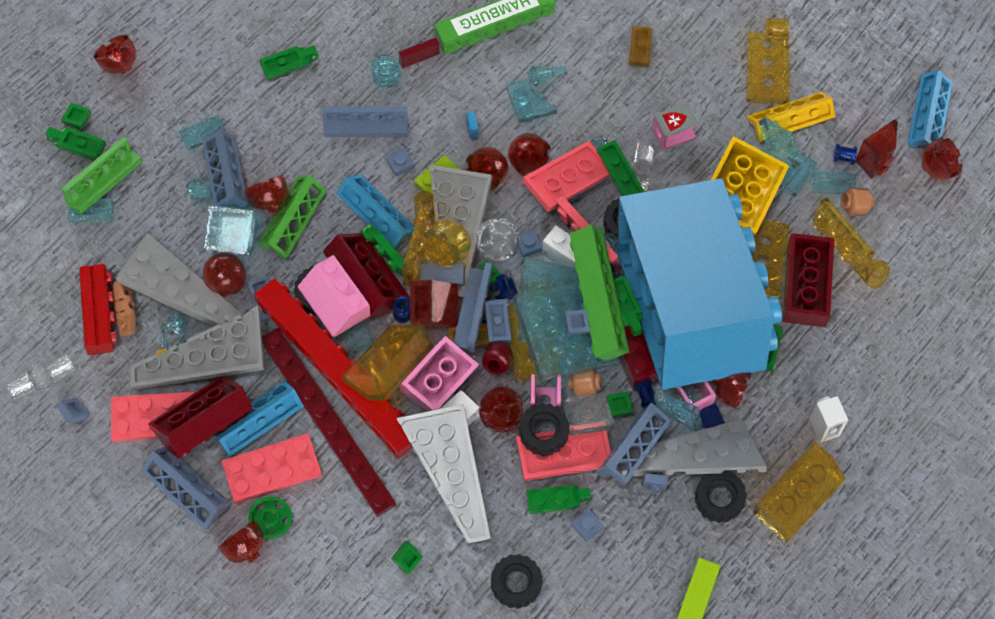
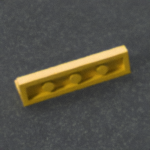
M821 91L748 115L747 122L754 126L756 140L762 142L835 118L833 98Z

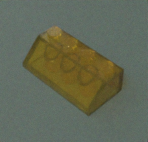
M389 325L341 377L342 380L368 400L384 401L390 398L394 390L401 385L403 380L433 348L424 325Z
M814 442L756 503L753 513L784 541L788 542L840 487L846 478L833 456Z

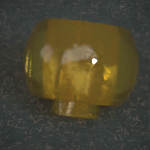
M445 219L433 223L427 229L423 238V248L426 256L438 266L452 267L458 265L466 258L470 250L471 241L467 230L454 220Z

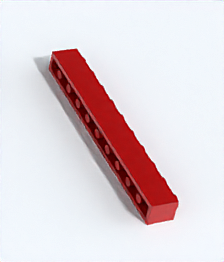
M274 278L254 293L255 302L394 456L399 460L409 452L413 446L396 419L404 417V414L399 408L391 406L388 396L383 391L379 392L374 387L375 383L368 375L365 377L360 372L361 368L355 360L350 361L347 358L344 348L340 344L336 345L331 340L332 336L325 328L321 329L317 325L318 321L311 313L307 314L304 311L301 301L298 298L293 299L289 294L288 287L283 282L279 283Z

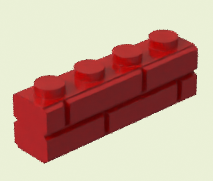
M105 264L82 266L79 268L85 350L88 355L113 352L114 344L118 343L116 330L113 331L112 324H116L115 311H111V304H114L113 291H110L109 284H113L112 272L107 270Z

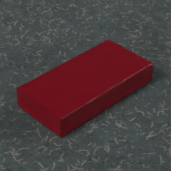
M437 38L399 51V64L403 69L439 55V42Z

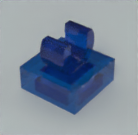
M505 274L495 277L497 283L491 286V290L498 291L500 289L499 295L494 297L495 300L507 298L514 301L519 298L513 278Z

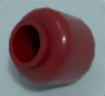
M502 342L491 343L486 348L482 357V365L485 370L494 375L505 373L513 359L511 348Z

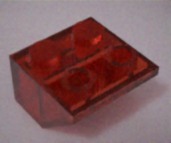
M437 280L410 281V324L415 329L457 327L459 321L458 284Z

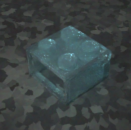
M209 206L204 249L208 252L251 257L256 213L250 210Z

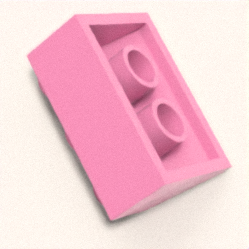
M334 255L315 265L298 285L299 291L333 338L370 316L368 302Z
M444 336L401 383L399 391L416 406L428 411L440 409L479 364Z

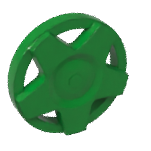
M270 496L254 503L250 509L248 519L252 531L257 536L264 539H275L283 536L290 528L292 513L284 500ZM275 502L283 505L284 507L277 508ZM264 503L262 510H256L258 506ZM288 517L287 523L284 525L283 520ZM253 521L259 523L257 529L255 528Z

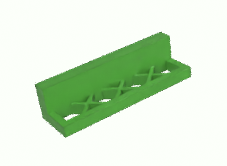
M123 136L61 188L65 203L80 215L142 163L141 157L130 149L129 140Z
M309 174L298 176L257 245L263 250L272 249L280 257L287 259L327 189ZM311 185L318 190L314 199H310L309 195ZM305 202L307 212L304 216H300L299 206ZM291 220H296L297 229L294 233H290L289 230ZM281 237L286 238L287 246L284 251L277 246Z

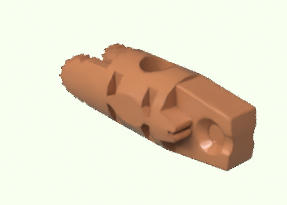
M115 281L113 284L116 321L120 335L127 337L135 333L136 313L133 291L131 288Z

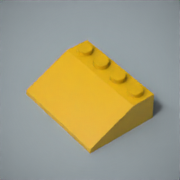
M733 136L710 180L722 178L728 195L738 194L742 206V219L738 220L740 227H750L753 234L756 235L790 165Z

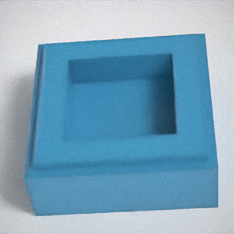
M475 111L467 112L466 124L471 140H477L479 128Z

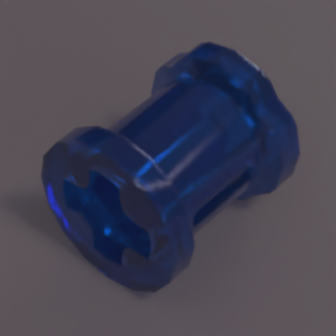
M836 144L833 162L838 160L854 165L857 147L849 148Z
M406 297L396 298L392 304L393 318L396 322L405 324L412 318V303Z
M651 380L642 381L633 388L635 392H638L641 399V408H645L650 403L657 405L660 402L659 397H656Z

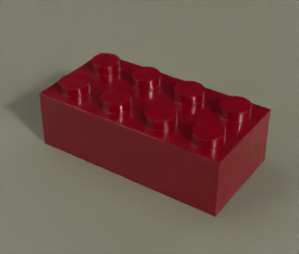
M791 233L787 244L782 322L826 327L831 313L835 238Z

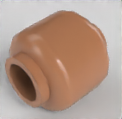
M849 187L841 196V206L848 214L865 215L874 206V197L867 188Z
M593 367L576 368L572 376L568 377L569 389H573L574 394L578 397L595 396L598 390L602 388L600 372H597Z

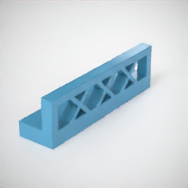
M939 70L921 75L907 143L912 148L925 145L933 153L940 151L953 84ZM941 82L945 85L944 91L942 89ZM931 133H932L934 142H932V141L930 140V138H931Z
M361 174L347 177L336 193L367 225L372 223L394 249L400 247L405 237L415 235L418 231Z
M283 381L250 403L253 409L247 412L243 418L229 424L226 431L223 430L213 435L229 457L304 407L296 391L289 384Z

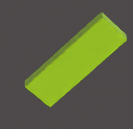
M702 558L698 559L677 619L703 618L721 565Z

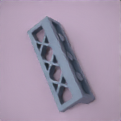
M323 106L324 137H408L407 106Z
M219 129L202 141L214 208L220 211L230 203L243 208L248 204L235 137ZM216 141V145L213 151H211L210 145ZM218 156L219 162L217 164V167L214 168V163ZM220 173H222V175H223L222 180H221L220 184L217 185V180H218V178H219V175H220ZM225 190L227 197L223 200H220V197L223 191Z
M485 263L484 270L470 267L454 338V344L464 352L475 353L485 308L484 301L487 299L492 276L491 263Z
M650 403L641 410L596 473L602 478L611 474L624 486L672 420L654 404ZM653 415L663 422L660 427H653L651 419ZM641 432L649 433V443L641 442ZM637 447L639 457L637 459H630L629 448ZM626 463L627 474L625 476L615 469L618 464Z
M165 447L154 450L141 470L142 473L205 530L211 526L218 514L227 511L230 503L180 458L168 452ZM154 462L159 466L161 475H156L151 470ZM168 478H172L175 481L177 490H172L169 487ZM184 492H188L191 495L193 504L189 505L185 501ZM200 507H204L210 513L206 520L201 516Z

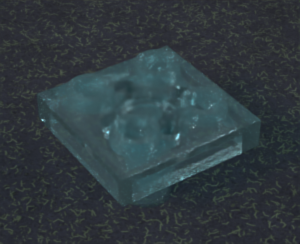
M766 117L761 119L759 124L766 144L761 151L779 158L794 169L801 165L798 156L800 153L795 146V137L792 132L780 127L776 121H771Z

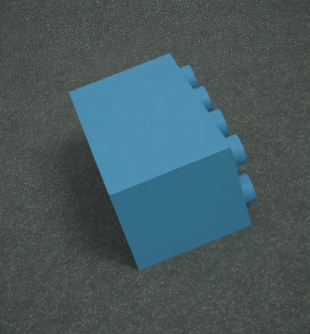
M722 178L619 197L617 254L624 275L642 311L643 320L640 321L662 390L766 370L769 351L777 350L778 347L777 335L773 324L781 323L782 321L781 306L776 296L767 297L764 288L768 287L766 266L763 261H753L751 256L755 252L753 232L750 227H740L738 221L742 219L740 198L738 194L728 195Z

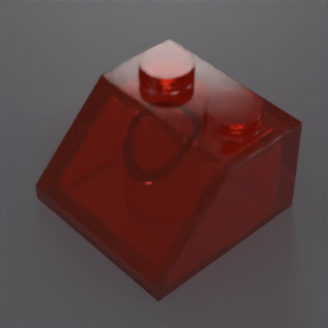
M896 119L862 142L855 162L871 179L877 175L882 176L889 169V163L894 158L898 126Z

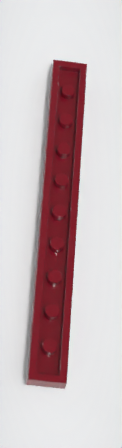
M279 327L262 336L263 347L287 383L296 391L304 409L375 516L379 517L394 508L396 502Z

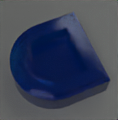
M716 403L704 407L699 413L698 422L704 429L725 424Z

